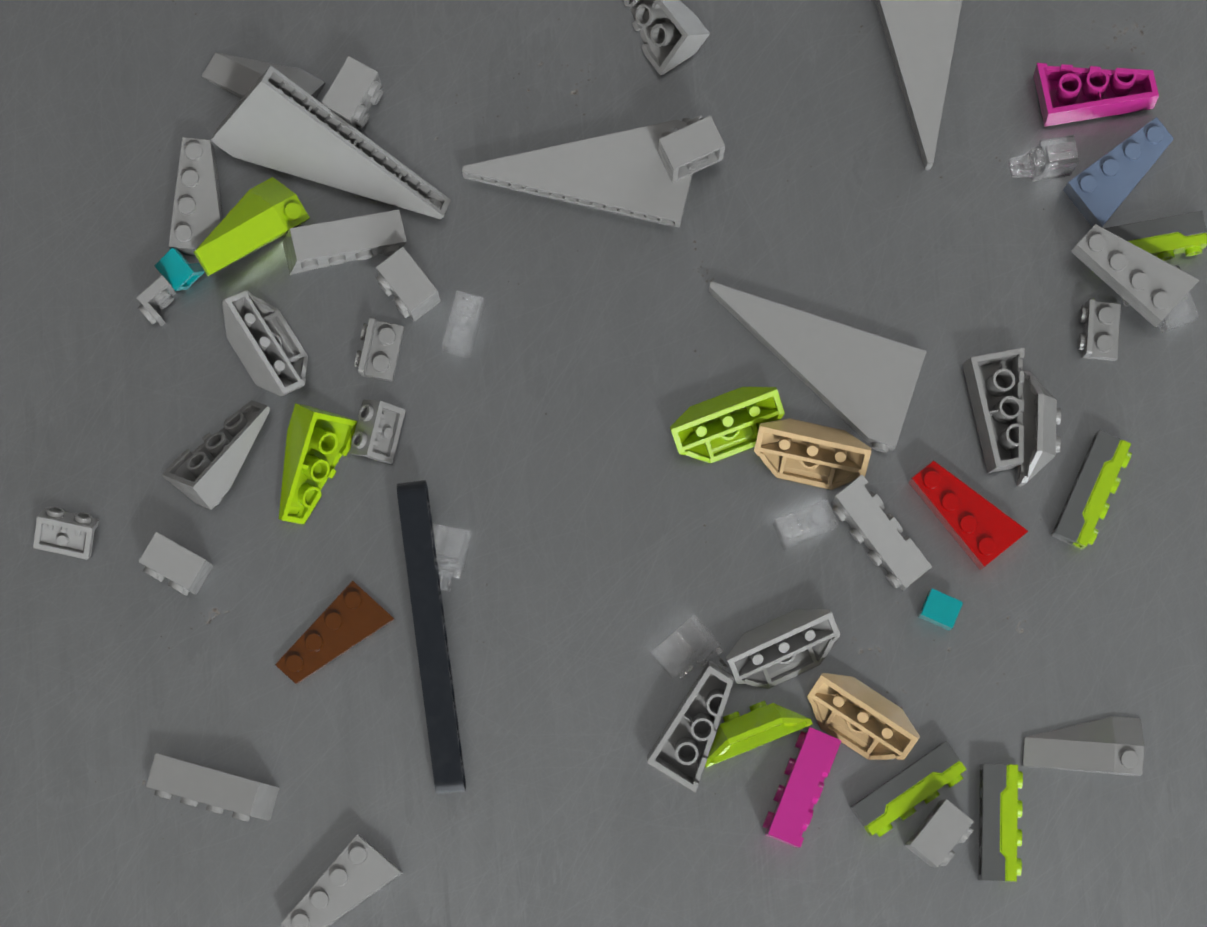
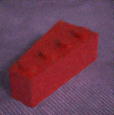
M932 461L908 482L979 570L983 569L1028 532V530L935 461Z

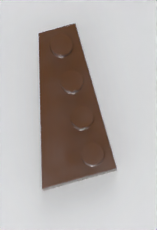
M352 581L275 665L295 684H299L395 619Z

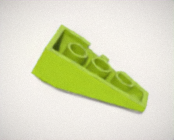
M271 177L249 189L217 227L197 247L194 254L207 276H210L287 234L290 228L300 227L310 217L297 195L274 177Z
M295 403L287 429L278 519L305 524L322 496L321 489L327 479L333 478L336 473L334 468L342 455L346 457L349 452L357 420L319 408Z

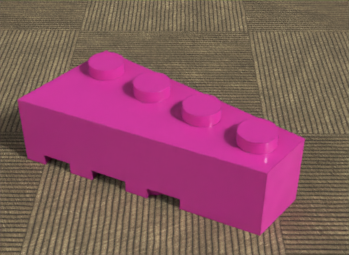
M1037 63L1033 75L1044 127L1154 109L1159 97L1153 70L1128 68L1108 70L1097 66L1076 68L1073 65L1047 66V63Z
M811 727L807 729L806 733L800 732L795 747L799 748L795 759L790 757L784 774L789 775L785 786L779 784L773 798L774 801L778 802L774 813L768 811L762 826L767 829L766 836L795 848H801L804 840L802 834L811 822L814 812L812 809L821 796L825 784L823 782L825 777L827 778L842 740Z

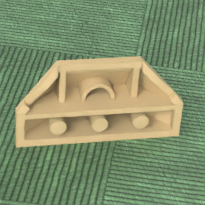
M791 418L761 423L754 452L757 456H760L776 478L830 490L845 485L861 475L865 476L872 451L871 447L845 430Z
M822 673L807 695L820 729L842 740L843 744L868 760L896 758L897 760H905L920 738V735L902 708L855 677Z

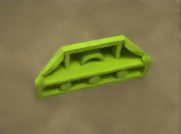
M740 387L690 406L670 426V430L679 454L713 463L755 447L760 424L781 420L785 412L776 387Z
M765 700L749 706L751 712L740 716L738 711L722 717L724 723L720 724L717 728L705 768L809 727L813 723L810 718L775 703L767 705Z

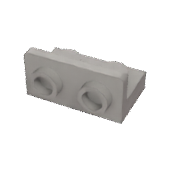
M161 275L136 297L141 303L138 309L152 325L157 321L162 327L166 323L156 310L159 307L161 310L166 308L174 300L172 296L176 292Z
M1089 298L1085 306H1081L1080 322H1084V333L1079 334L1078 350H1082V358L1111 361L1118 359L1121 304L1095 302V299Z
M369 317L368 324L364 323L360 339L364 340L362 351H357L355 358V367H358L360 376L389 382L394 381L405 330L404 326L376 321V318Z
M364 399L358 412V421L352 437L350 454L365 456L386 464H393L406 410L380 400Z
M56 506L44 508L37 516L33 548L88 560L92 554L94 533L99 525V519L92 518L90 514L84 512L75 514L64 512L63 508Z

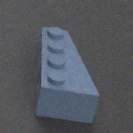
M1156 117L1070 180L1063 191L1091 227L1095 224L1103 227L1174 138Z

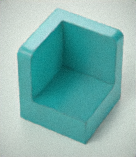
M171 248L154 265L175 291L187 290L205 272L200 263L189 264L176 248Z
M932 588L926 596L918 617L946 630H951L963 602Z

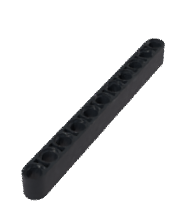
M426 480L398 483L397 498L435 790L437 795L466 791V780L428 486Z

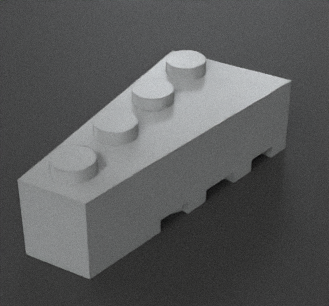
M861 475L834 497L831 502L834 507L831 510L840 522L845 520L852 528L849 532L858 544L863 542L870 550L867 554L876 566L882 565L888 572L885 576L895 589L900 587L903 591L932 566L909 536L904 538L900 534L903 532V529L896 518L891 514L885 515L883 512L885 509L884 502L876 493L867 491L864 486L868 481Z
M709 660L647 755V763L695 793L734 682L731 673Z
M157 753L155 754L146 787L155 789L154 795L171 800L173 794L181 797L180 803L197 807L198 802L207 804L206 810L223 814L224 809L233 811V818L249 822L250 817L270 821L280 789L276 786Z
M356 835L281 925L283 927H328L403 872L361 835Z

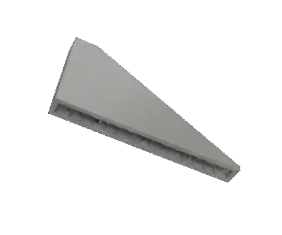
M875 0L924 169L931 170L934 163L962 0Z
M271 65L221 122L211 139L220 149L226 151L234 158L437 219H441L444 216L451 201Z
M683 118L682 121H667L465 165L462 169L463 178L680 228L693 174L672 183L658 154L659 139L662 138L664 132L672 128L680 130L688 126L687 123L692 119Z
M711 281L709 293L865 442L872 444V449L883 453H888V450L894 451L927 351Z

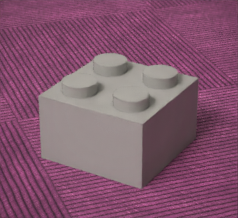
M348 56L321 103L355 129H362L369 118L367 112L372 104L376 105L383 94L378 72Z
M711 115L706 118L698 116L687 123L688 126L680 130L677 128L669 129L659 139L658 154L672 183L723 160L725 144Z
M404 247L400 248L376 267L379 274L376 277L379 286L388 297L393 294L395 306L405 319L410 316L415 322L441 302L438 290Z
M155 532L138 561L145 566L143 572L160 582L167 578L170 580L168 586L185 596L188 595L189 591L197 595L213 568V565L204 558Z
M947 799L940 800L906 842L905 846L930 867L946 866L955 855V852L952 850L957 843L963 844L973 832L970 826L974 821Z

